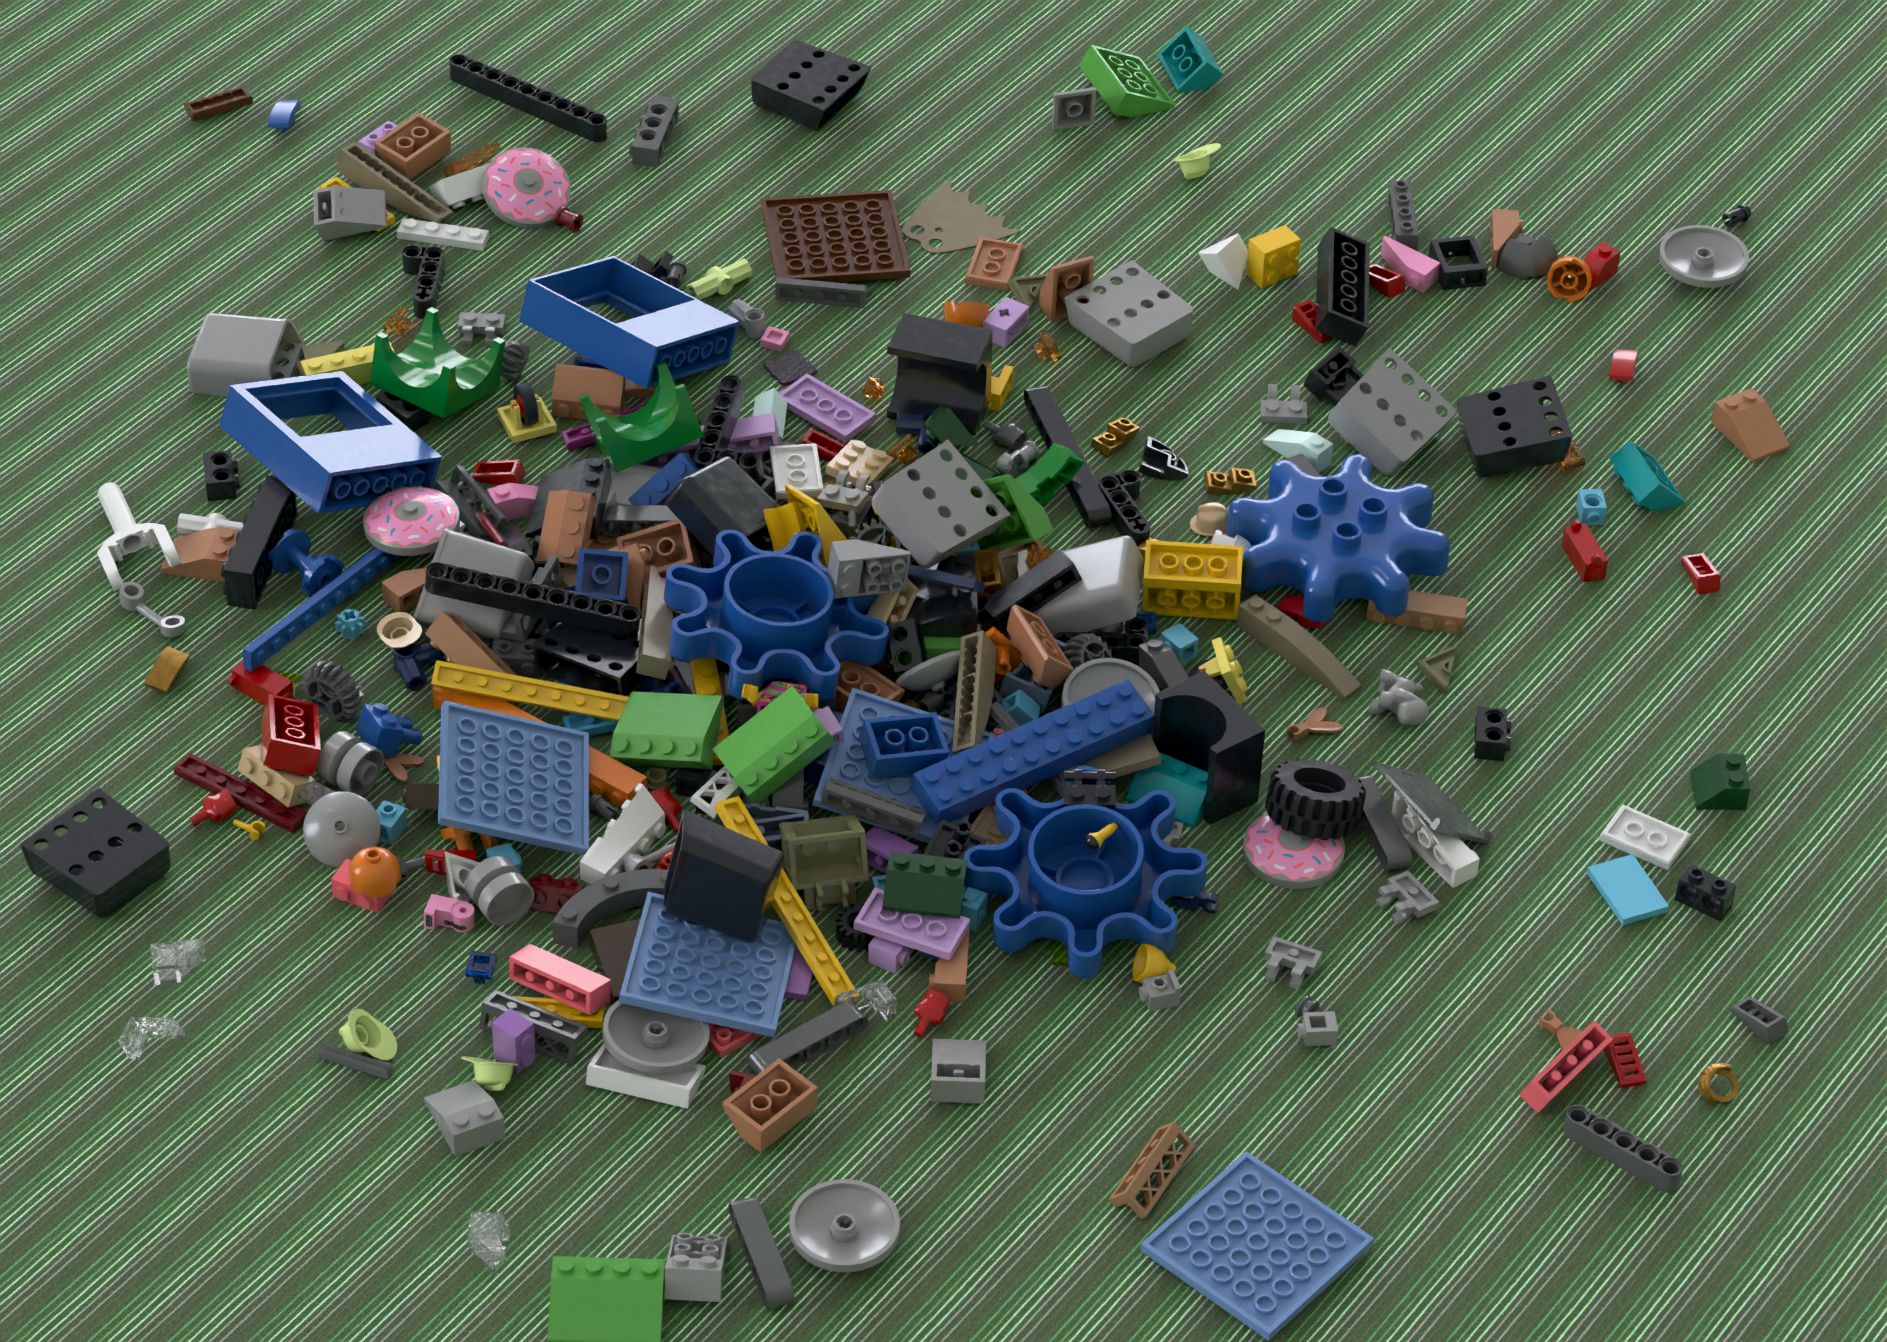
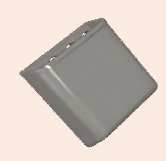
M1133 260L1064 297L1071 326L1129 367H1137L1183 341L1189 336L1192 329L1193 307ZM1132 271V276L1128 275L1127 272ZM1113 280H1119L1122 282V284L1113 285L1110 282ZM1102 289L1106 293L1096 294L1094 290ZM1084 298L1087 299L1089 302L1086 304L1079 303L1077 300Z
M208 313L203 319L187 361L189 390L193 393L227 397L230 385L272 380V377L277 375L283 378H291L294 376L296 362H299L302 346H305V343L295 324L287 318ZM287 346L294 348L288 352L282 350V348ZM280 361L288 362V364L285 366L277 365V363Z
M1389 347L1333 408L1328 416V421L1360 454L1366 456L1376 469L1384 475L1391 476L1440 433L1459 412ZM1385 360L1392 361L1395 369L1387 368ZM1402 376L1409 377L1412 385H1406L1402 381ZM1419 392H1425L1429 397V401H1423L1419 397ZM1436 408H1442L1446 413V417L1439 416L1436 413Z
M948 439L887 479L872 498V507L903 546L910 551L917 563L924 568H930L979 539L988 536L1011 515ZM940 452L948 453L951 461H944L940 457ZM960 470L964 472L966 479H959L955 471ZM970 489L979 490L982 497H974ZM986 507L995 509L997 516H990L986 512Z
M446 527L442 532L432 563L441 562L530 582L535 567L534 562L524 552L456 532ZM424 584L413 618L421 627L429 628L442 611L455 613L484 643L493 645V639L502 638L501 630L512 612L433 595L426 591Z
M1125 535L1063 550L1074 562L1082 580L1039 609V617H1041L1053 636L1059 632H1088L1131 620L1136 616L1145 560L1130 536Z

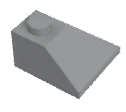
M1096 88L1054 93L1052 129L1059 130L1093 125L1095 122Z

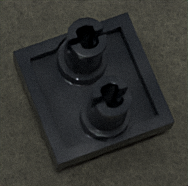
M940 819L923 855L964 860L965 852L969 848L977 845H986L987 840L971 833L972 826L968 821L961 820L956 826Z

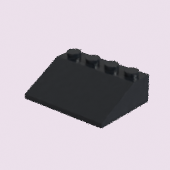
M586 458L543 475L528 524L526 538L541 536L549 491L570 490L589 493L597 499L589 539H598L612 484L610 459Z
M951 555L928 568L976 579L975 556ZM907 577L919 591L905 620L911 618L921 620L924 636L961 638L977 631V592ZM905 628L902 629V635L907 636V630Z

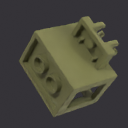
M856 815L779 824L781 852L785 856L783 870L795 890L803 889L804 905L807 910L816 909L819 913L823 912V906L841 904L842 908L845 909L849 905L857 904L855 882L869 881L865 830Z

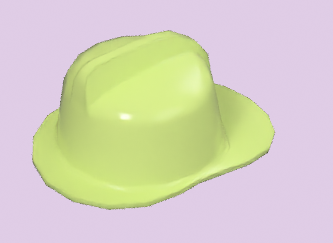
M1213 143L1202 146L1185 155L1174 158L1173 161L1179 162L1186 179L1200 177L1209 170L1210 154L1219 150L1221 144Z
M363 1009L351 1011L348 1022L339 1029V1034L343 1037L345 1045L352 1052L369 1053L379 1060L386 1061L394 1058L397 1053V1042L392 1031Z
M461 1057L464 1060L473 1062L476 1082L484 1090L502 1091L511 1080L513 1068L519 1066V1064L500 1063L475 1057Z

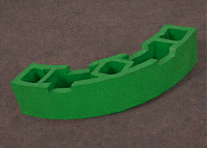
M1053 443L1046 454L1031 469L1015 480L1042 506L1056 496L1054 492L1063 483L1068 484L1084 464V461L1069 448Z

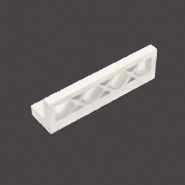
M724 766L691 797L690 801L714 819L718 816L714 809L717 802L737 797L744 790L734 778L730 777L728 769ZM715 784H726V786L721 790H717ZM709 796L713 799L711 803L708 804L701 797Z

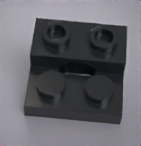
M1339 346L1310 370L1303 386L1319 400L1325 397L1336 406L1364 375L1354 367L1356 360Z

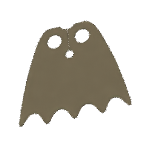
M951 180L932 193L913 212L902 228L904 235L910 239L918 240L921 243V247L931 253L949 252L976 246L980 237L997 240L1020 232V229H1006L1002 226L1005 216L994 217L987 215L985 210L988 204L970 203L968 200L970 191H952L950 188ZM913 226H921L924 228V232L922 234H914L910 229ZM941 228L943 231L936 232L935 229ZM939 239L943 244L941 247L935 248L929 245V241Z

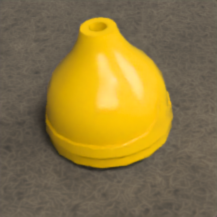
M1143 943L1139 946L1134 957L1132 967L1133 979L1142 983L1144 978L1168 974V970L1173 969L1175 973L1176 966L1168 960L1162 950L1151 944Z

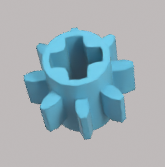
M347 609L341 615H337L335 629L336 632H341L342 638L355 639L360 634H364V627L366 626L365 617H359V611Z

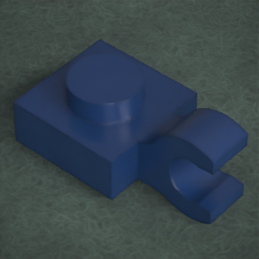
M1203 889L1196 896L1172 897V906L1197 911L1198 906H1201L1206 912L1214 914L1219 907V904H1217L1219 895L1213 892H1204Z

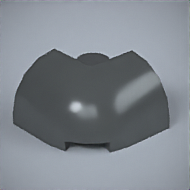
M1520 233L1516 239L1510 238L1499 260L1498 270L1523 280L1526 277L1539 276L1543 278L1548 274L1552 264L1558 260V252L1554 244L1545 236L1540 235L1537 239H1533Z

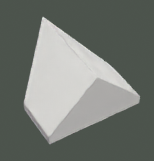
M1236 234L1200 251L1199 255L1209 272L1234 288L1239 289L1248 257V249L1240 235Z
M445 852L450 898L470 903L472 899L466 893L465 882L469 873L480 862Z

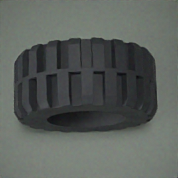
M1315 759L1289 760L1281 763L1272 772L1265 808L1276 825H1281L1282 829L1286 831H1292L1295 835L1307 836L1310 839L1320 838L1321 840H1328L1333 838L1337 840L1342 836H1349L1358 828L1366 798V790L1361 780L1354 776V773L1344 770L1339 765L1335 766L1330 764V762H1319Z

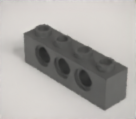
M653 95L651 103H647L645 116L641 117L640 129H636L634 142L631 141L629 147V154L632 155L633 164L652 167L659 166L679 117V99Z
M1389 181L1387 208L1391 237L1393 240L1417 251L1419 234L1411 181Z

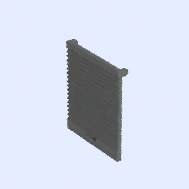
M1378 762L1374 763L1375 769L1382 773V776H1385V779L1397 789V792H1400V795H1403V798H1406V801L1415 808V811H1418V814H1421V817H1424V820L1430 824L1434 831L1483 844H1488L1492 839L1493 833L1487 831L1483 834L1429 776Z

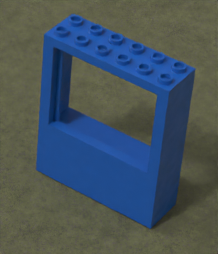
M615 256L528 280L520 316L521 323L646 389L657 386L658 372L656 364L664 361L673 380L730 362L740 322ZM605 302L630 315L633 319L615 324L586 307Z
M343 371L230 385L219 425L318 514L367 507L375 499L387 492L400 489L403 486L409 487L406 482L411 487L421 485L422 487L433 489L442 458L441 455ZM331 413L349 430L300 437L281 420Z

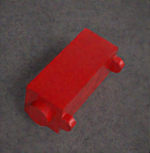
M1579 520L1573 521L1570 527L1564 528L1561 544L1583 582L1605 578L1608 559L1587 524H1581Z
M241 661L231 669L232 675L228 678L227 683L266 706L269 694L294 699L292 681L263 664L250 672L243 668V661Z

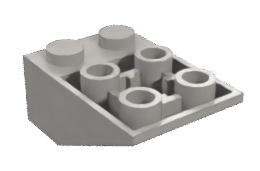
M341 186L313 190L314 226L323 241L387 227L384 190Z
M856 539L832 542L827 577L833 586L834 598L905 591L911 557L910 551Z
M933 1039L930 1102L984 1104L986 1041Z
M690 1233L672 1235L665 1266L664 1299L720 1302L723 1289L727 1238L717 1234H708L704 1237L693 1236Z

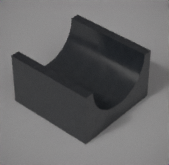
M903 313L887 346V354L898 356L896 382L887 410V418L897 420V414L922 415L925 411L935 410L938 406L948 407L968 432L976 436L991 401L993 330Z
M1205 671L1156 693L1152 739L1158 752L1208 772L1204 820L1211 825L1258 802L1265 729Z

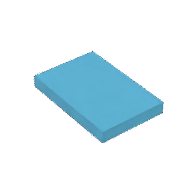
M1633 854L1587 868L1588 876L1622 925L1668 912L1669 905Z

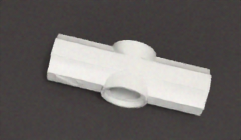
M180 513L177 533L187 535L215 527L242 530L243 523L228 521L224 515L219 513H212L208 517Z

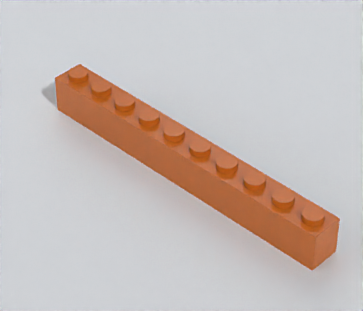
M438 687L432 688L433 706L441 711L443 702L449 701L546 723L501 699ZM589 746V791L593 794H601L615 806L621 807L627 799L632 801L637 794L634 789L639 783L643 784L647 789V776Z

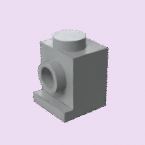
M1173 969L1168 970V974L1143 979L1142 986L1139 987V995L1141 1001L1146 1002L1150 1012L1180 1006L1181 987Z
M1335 1011L1303 1012L1302 1023H1298L1297 1027L1298 1039H1304L1305 1046L1330 1045L1331 1049H1336L1338 1027Z

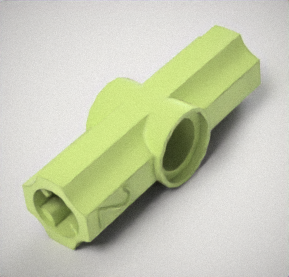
M742 259L723 269L714 266L707 271L705 277L686 285V291L688 295L698 300L704 299L716 292L720 295H725L732 290L734 284L752 276V269L746 259Z

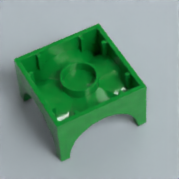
M431 307L426 310L424 322L415 340L405 351L398 355L391 349L389 335L382 332L376 334L370 384L445 418L499 390L506 341L499 337L494 339L490 349L481 359L464 357L456 352L445 339L439 323V310Z
M665 361L656 364L658 382L652 398L645 406L633 413L626 415L609 414L597 408L590 400L588 394L578 397L597 447L606 459H610V464L616 473L704 437L685 385L675 386Z

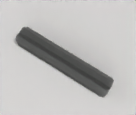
M322 1043L318 1048V1057L384 1079H389L393 1073V1065L327 1043Z

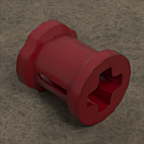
M562 206L557 210L554 222L559 226L564 225L568 227L571 232L575 233L582 227L584 217L579 213L574 214L568 208Z

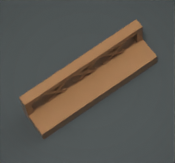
M1176 1122L1161 1126L1155 1131L1109 1198V1202L1115 1208L1128 1204L1140 1219L1147 1217L1195 1146L1194 1142ZM1176 1137L1184 1145L1181 1152H1176L1174 1140ZM1163 1156H1169V1170H1163ZM1151 1174H1156L1158 1186L1156 1188H1151L1149 1177ZM1138 1192H1144L1145 1205L1143 1207L1135 1199Z

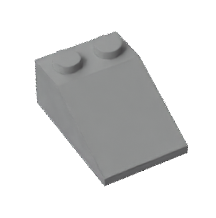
M474 1080L424 1097L426 1106L455 1157L505 1139L504 1117L494 1099Z

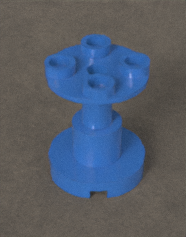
M289 529L284 533L283 538L276 547L270 551L268 559L272 561V567L279 573L291 572L299 567V574L303 577L301 582L302 591L310 598L341 575L345 565L340 559L331 554L321 556L320 558L314 555L308 556L311 547L309 535L301 530Z

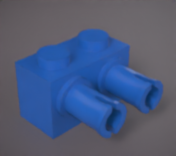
M375 703L374 705L364 704L356 731L364 742L381 750L383 755L396 756L400 743L420 745L422 742V731L420 729H413L414 723L411 717L394 716L389 708L382 703Z

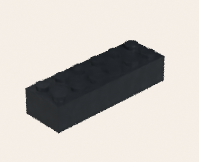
M1332 227L1328 229L1318 244L1315 330L1324 335L1339 339L1343 343L1356 346L1369 326L1370 243Z
M267 475L264 483L259 485L258 496L256 500H252L250 513L245 516L243 528L237 533L235 546L230 548L228 561L222 565L221 576L225 580L223 594L226 595L228 606L256 609L274 569L272 561L268 559V555L283 538L284 533L292 529L298 516L296 494L275 476Z

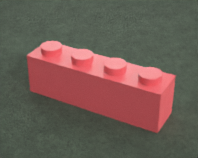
M532 944L509 956V979L589 1015L611 1002V979Z
M1594 1020L1519 1095L1539 1113L1604 1050L1613 1038Z

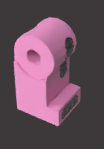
M431 894L424 910V928L434 930L436 925L453 928L457 932H469L475 925L474 907L468 902Z

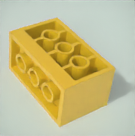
M1146 540L1142 611H1155L1156 615L1238 620L1243 546Z

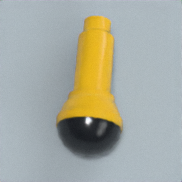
M1116 823L1108 824L1099 832L1088 834L1085 838L1086 847L1090 850L1100 849L1104 840L1118 829Z

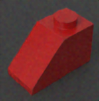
M1605 242L1590 250L1584 259L1592 275L1589 292L1618 272L1621 251Z

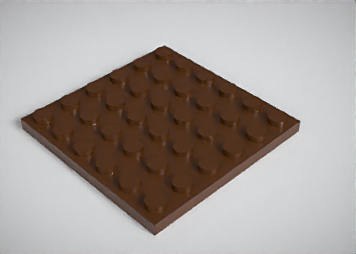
M892 190L761 198V209L775 280L777 277L837 283L910 278V267Z

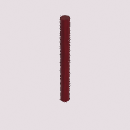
M478 511L476 518L492 540L498 545L508 547V543L483 511Z

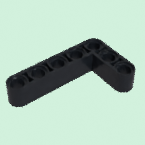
M733 374L727 375L719 383L702 432L704 437L699 440L694 459L697 467L701 469L722 457L729 456L755 482H759L764 477V469L759 455L750 451L727 449L745 399L740 378Z

